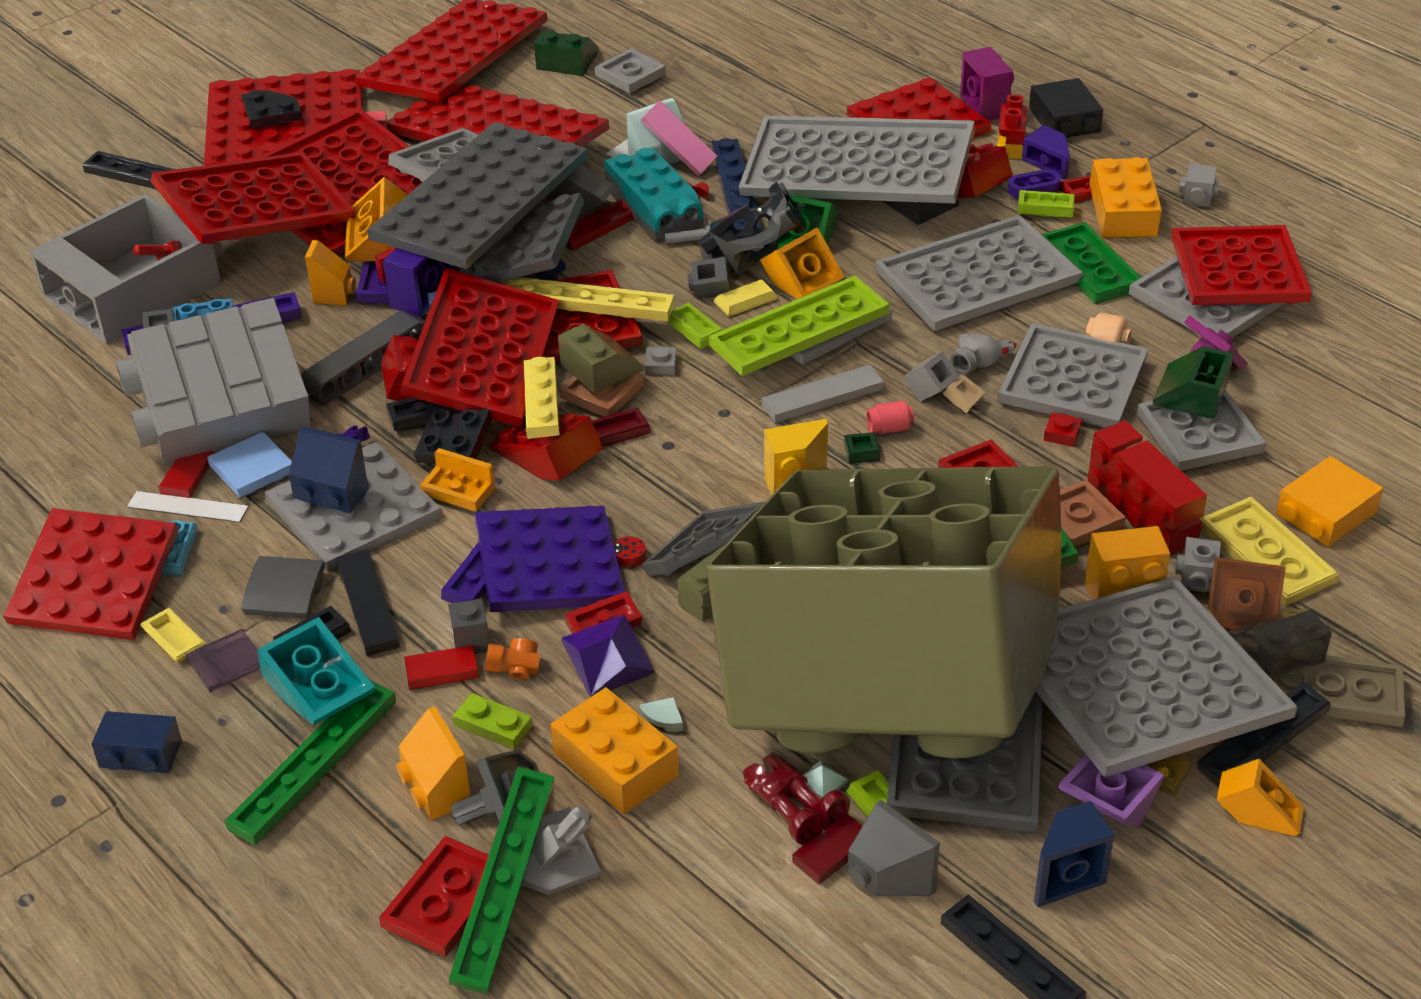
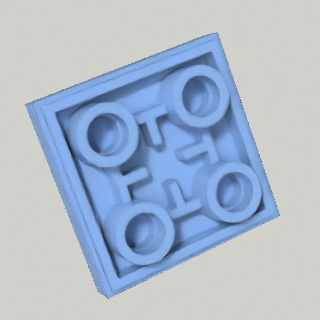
M264 432L207 457L210 467L239 498L244 495H250L257 489L272 482L282 480L283 477L289 475L292 463Z

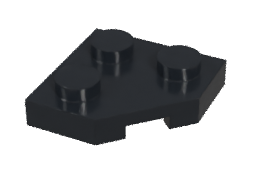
M252 90L246 94H241L242 103L251 129L303 119L296 97L270 90Z

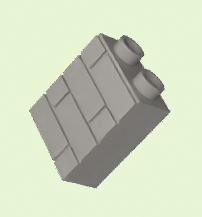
M146 193L30 250L42 296L105 344H109L122 337L121 329L143 325L142 312L171 308L173 310V307L190 301L189 298H195L218 286L217 283L221 282L216 261L223 256L220 241L213 244H201L171 206L165 207ZM170 241H180L182 243V249L160 260H157L156 256H136L133 253V247L137 244L163 245Z
M274 298L245 304L240 308L236 306L205 314L206 316L202 317L198 315L169 322L168 325L161 324L131 331V334H127L131 357L116 361L125 397L142 393L146 408L131 411L138 441L141 448L157 444L164 467L173 465L176 459L211 450L215 454L261 432H264L270 439L299 433L303 426L311 428L308 395Z

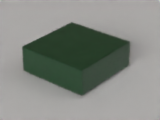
M875 432L844 435V446L849 464L880 461V450Z

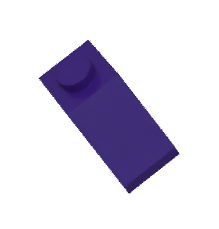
M1042 125L1024 137L1022 161L1042 170L1056 171L1061 175V179H1067L1070 153L1065 134Z

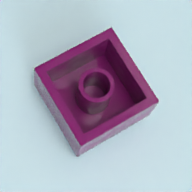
M992 47L963 52L960 98L988 121L999 119L1001 104L1007 105V95H1011V86L1014 82L1013 70L1008 67L1002 60V57Z

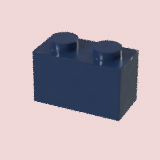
M105 711L91 744L99 768L134 770L147 773H169L182 738L175 716Z

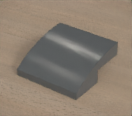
M259 556L249 577L241 610L244 614L309 618L315 593L319 594L325 567L324 560Z

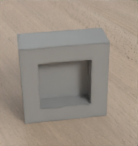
M658 346L646 348L645 375H675L676 347Z

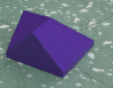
M625 614L561 639L590 697L605 687L611 691L654 674V669Z

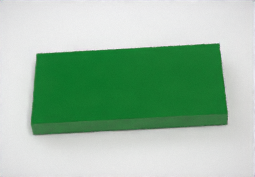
M1086 222L1041 234L1082 272V277L1076 285L1094 304L1128 295L1130 284L1141 278Z

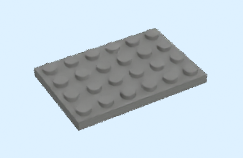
M1020 215L875 261V271L933 331L944 329L1079 283V279L1082 277V272Z

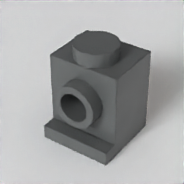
M725 257L691 262L692 274L687 275L690 291H695L697 298L720 295L731 291L730 274Z

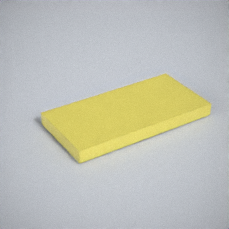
M1248 497L1200 518L1202 521L1201 530L1212 540L1221 541L1220 547L1233 559L1286 567L1281 603L1284 606L1290 605L1338 582L1339 573L1253 497Z

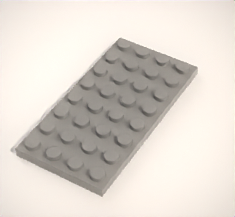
M764 116L738 187L740 196L771 197L769 193L771 185L775 182H778V184L783 182L790 195L803 198L955 203L975 132V122L965 120Z

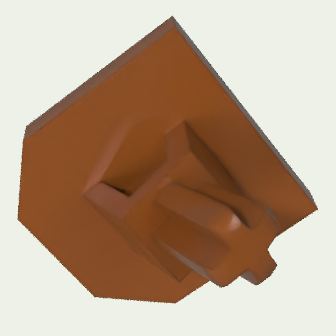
M1215 557L1208 609L1223 628L1259 633L1279 618L1286 567Z

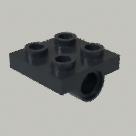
M433 408L413 454L417 463L436 464L434 453L438 448L476 459L493 419L490 410L469 409L460 411L453 408Z

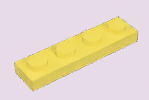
M535 357L531 360H524L527 437L531 439L558 436L560 433L555 358Z

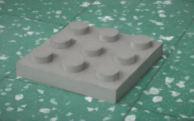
M1226 390L1214 419L1200 417L1179 410L1167 409L1152 404L1153 401L1138 404V416L1169 460L1181 471L1265 452L1266 442Z

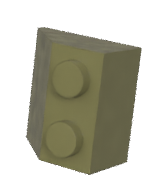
M582 324L558 335L560 364L594 394L644 371V365L610 336Z

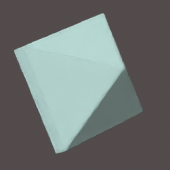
M821 760L803 774L808 780L807 784L822 797L830 791L840 790L848 783L846 777Z

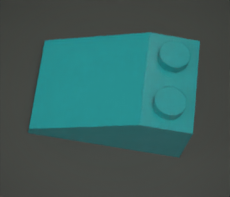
M319 617L257 649L261 675L281 700L313 726L375 692V686Z

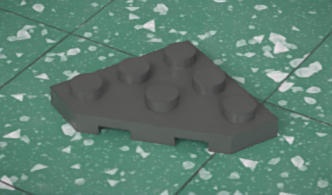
M766 501L701 512L642 564L647 576L660 574L664 577L669 576L680 567L699 557L712 554L718 548L725 545Z

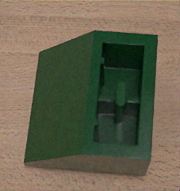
M1202 346L1168 363L1152 404L1214 419L1229 381L1234 353Z

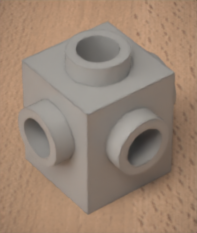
M1186 537L1184 554H1177L1175 574L1181 575V583L1187 590L1210 593L1214 558L1220 557L1221 541Z

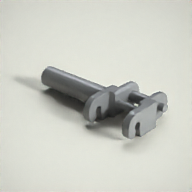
M707 220L705 229L665 233V243L698 241L709 232L711 222Z

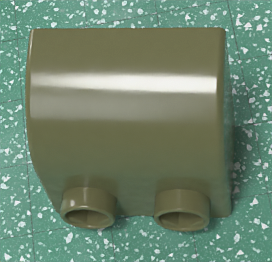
M1053 466L799 470L792 473L706 566L729 725L739 730L776 731L777 739L783 747L802 753H824L837 750L853 743L861 734L917 735V743L924 752L936 757L950 759L970 758L996 749L1005 738L1012 736L1016 731L1044 675L1053 647L1061 577V504L1058 469Z

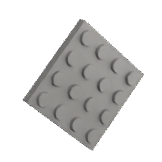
M464 128L452 131L389 154L388 165L399 169L401 173L410 174L424 182L476 138L478 134Z
M1177 256L1130 284L1129 289L1131 296L1181 323L1188 329L1190 328L1184 321L1190 315L1206 328H1211L1216 333L1223 330L1232 338L1286 304L1192 305Z
M1031 323L998 393V403L1037 411L1042 414L1051 415L1052 412L1067 414L1072 417L1082 418L1084 423L1107 428L1122 421L1147 359L1148 348L1121 342H1110L1089 335Z
M378 442L362 448L369 490L351 513L294 499L290 481L265 492L267 502L317 560H324V568L328 572L338 567L337 557L365 550L371 552L442 518L441 508L425 491L420 490V486Z

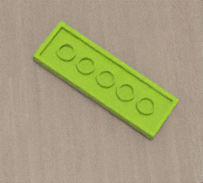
M854 275L709 336V346L741 376H744L889 314L890 304Z

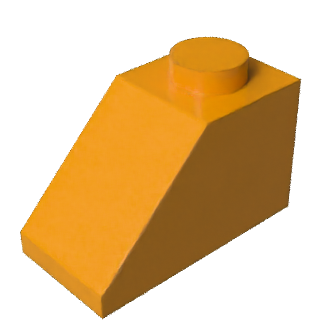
M312 240L305 260L313 304L347 306L351 294L354 295L356 291V279L351 275L350 265L318 240Z
M1260 759L1222 772L1216 800L1239 823L1291 836L1300 834L1304 805Z

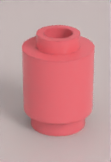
M904 400L876 404L873 408L866 411L870 433L875 432L878 435L908 431L910 424L914 423L913 409L911 405L907 406Z

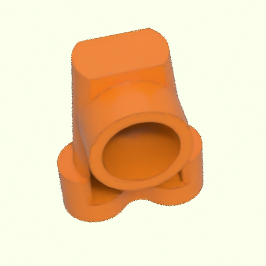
M525 638L512 639L510 641V648H505L503 645L488 644L485 671L509 672L510 677L519 680L529 679L530 674L537 675L540 654L537 653L538 644L533 640Z

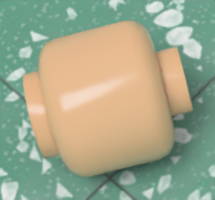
M1100 312L1095 318H1090L1086 335L1110 342L1129 344L1132 329L1127 328L1128 324L1125 317Z

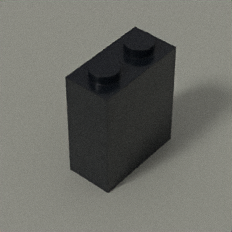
M1080 78L1031 86L1029 109L1041 125L1065 134L1066 138L1101 132L1103 108Z

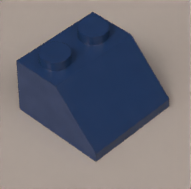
M303 426L299 432L289 471L293 498L351 513L369 490L361 440Z
M1092 801L1079 805H1070L1056 812L1040 853L1034 903L1037 907L1106 884L1114 833Z

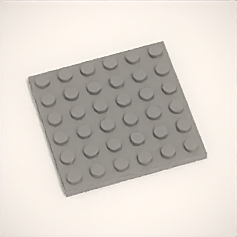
M1175 576L1058 609L1050 659L1036 689L1037 694L1104 777L1294 718L1297 710L1294 702Z

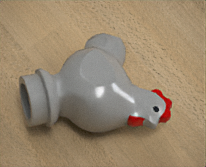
M963 334L959 337V348L952 354L950 363L958 374L965 375L975 371L976 368H985L993 365L1002 355L1014 351L1016 343L1007 339L995 340L981 334Z

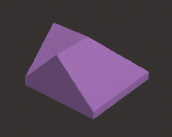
M1085 755L1059 783V789L1084 803L1092 801L1098 811L1124 825L1140 827L1163 782L1164 774L1143 765L1104 777L1090 758Z

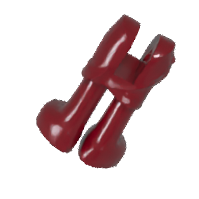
M774 752L768 754L763 759L766 771L757 763H753L743 770L744 783L747 784L752 792L765 800L771 809L781 814L789 825L788 831L790 836L800 845H805L821 833L822 829L825 830L848 813L850 809V799L844 793L833 790L824 797L820 796L807 784L808 780L805 776L797 772L785 759ZM794 796L805 809L801 810L789 798Z

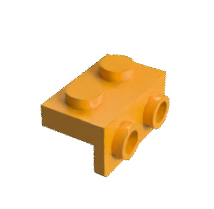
M438 448L434 453L436 467L420 484V490L425 491L431 498L477 512L496 489L493 466L483 461Z

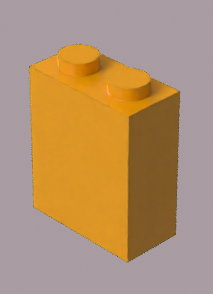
M1329 456L1281 489L1276 514L1322 544L1330 547L1378 512L1384 488L1332 456Z

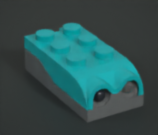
M653 147L642 148L636 151V155L633 156L620 154L605 160V180L615 187L611 195L617 201L621 199L627 205L629 210L632 211L635 221L654 241L665 239V233L696 230L704 227L703 209L696 192Z

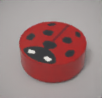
M627 536L618 539L614 543L618 565L635 567L646 559V546L640 538Z

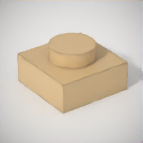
M961 374L947 387L943 395L967 414L980 402L986 392L965 375Z

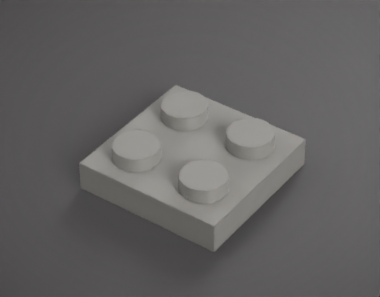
M632 48L595 66V76L629 94L666 75L665 65Z

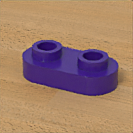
M1048 169L1014 175L1009 179L1008 193L1018 200L1020 190L1055 193L1060 189L1061 175L1056 171Z

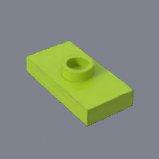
M1020 190L1017 214L1073 218L1075 195Z
M689 302L673 309L667 322L699 349L709 346L710 335L723 330Z

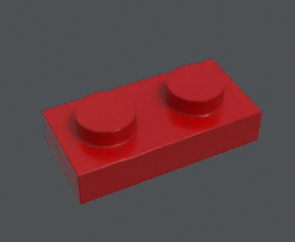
M628 591L566 613L565 622L573 634L625 614L630 626L635 627L642 624V615Z

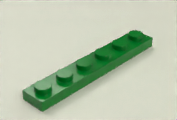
M371 681L375 686V692L328 717L225 820L227 830L257 845L396 703L395 692Z
M517 767L449 976V985L488 994L554 784V776Z

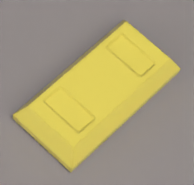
M761 279L718 295L714 299V303L727 317H731L777 300L778 297Z
M170 608L140 623V626L179 664L198 654L206 646V643Z

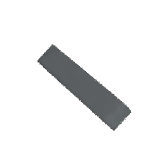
M405 311L395 313L307 368L301 375L306 392L322 403L332 402L382 370L381 360L393 334L402 337L409 336L419 340L425 323Z

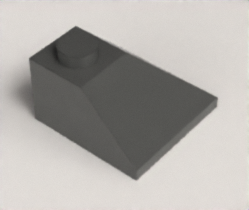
M880 800L875 804L848 851V875L856 885L865 887L875 896H931L936 892L940 842L887 803Z

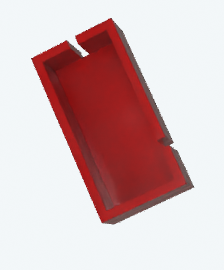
M1126 420L1094 432L1087 475L1088 481L1126 517L1129 523L1136 528L1158 526L1170 556L1184 550L1186 537L1199 538L1202 526L1200 518L1204 515L1207 494L1148 440L1143 441V436Z

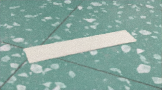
M136 491L127 507L240 522L248 506Z

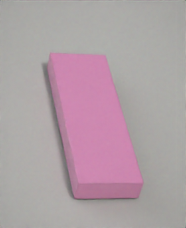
M660 100L640 120L697 176L717 157Z

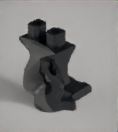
M775 182L769 188L771 197L764 205L750 209L747 204L731 214L712 222L709 232L700 239V245L708 255L721 248L725 254L722 257L726 258L729 274L736 271L739 276L757 261L771 254L778 248L775 240L789 231L801 232L806 229L799 208L783 182L780 184ZM762 217L767 218L769 221V225L765 230H759L756 226L758 220ZM742 219L745 221L744 227L739 229L734 227V222ZM763 246V248H761V249L758 250V251H753V250H752V249H755V248H758V247Z

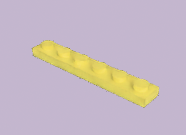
M523 277L501 283L558 299L557 309L589 312L598 315L607 314L625 318L633 317L668 322L675 304L674 295Z

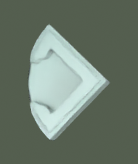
M674 697L639 705L640 715L650 724L663 727L667 732L683 731V722Z

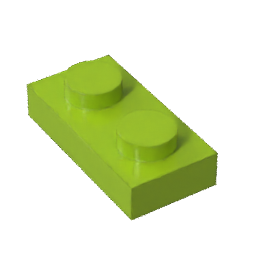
M472 692L452 716L454 726L515 750L533 726L532 716Z

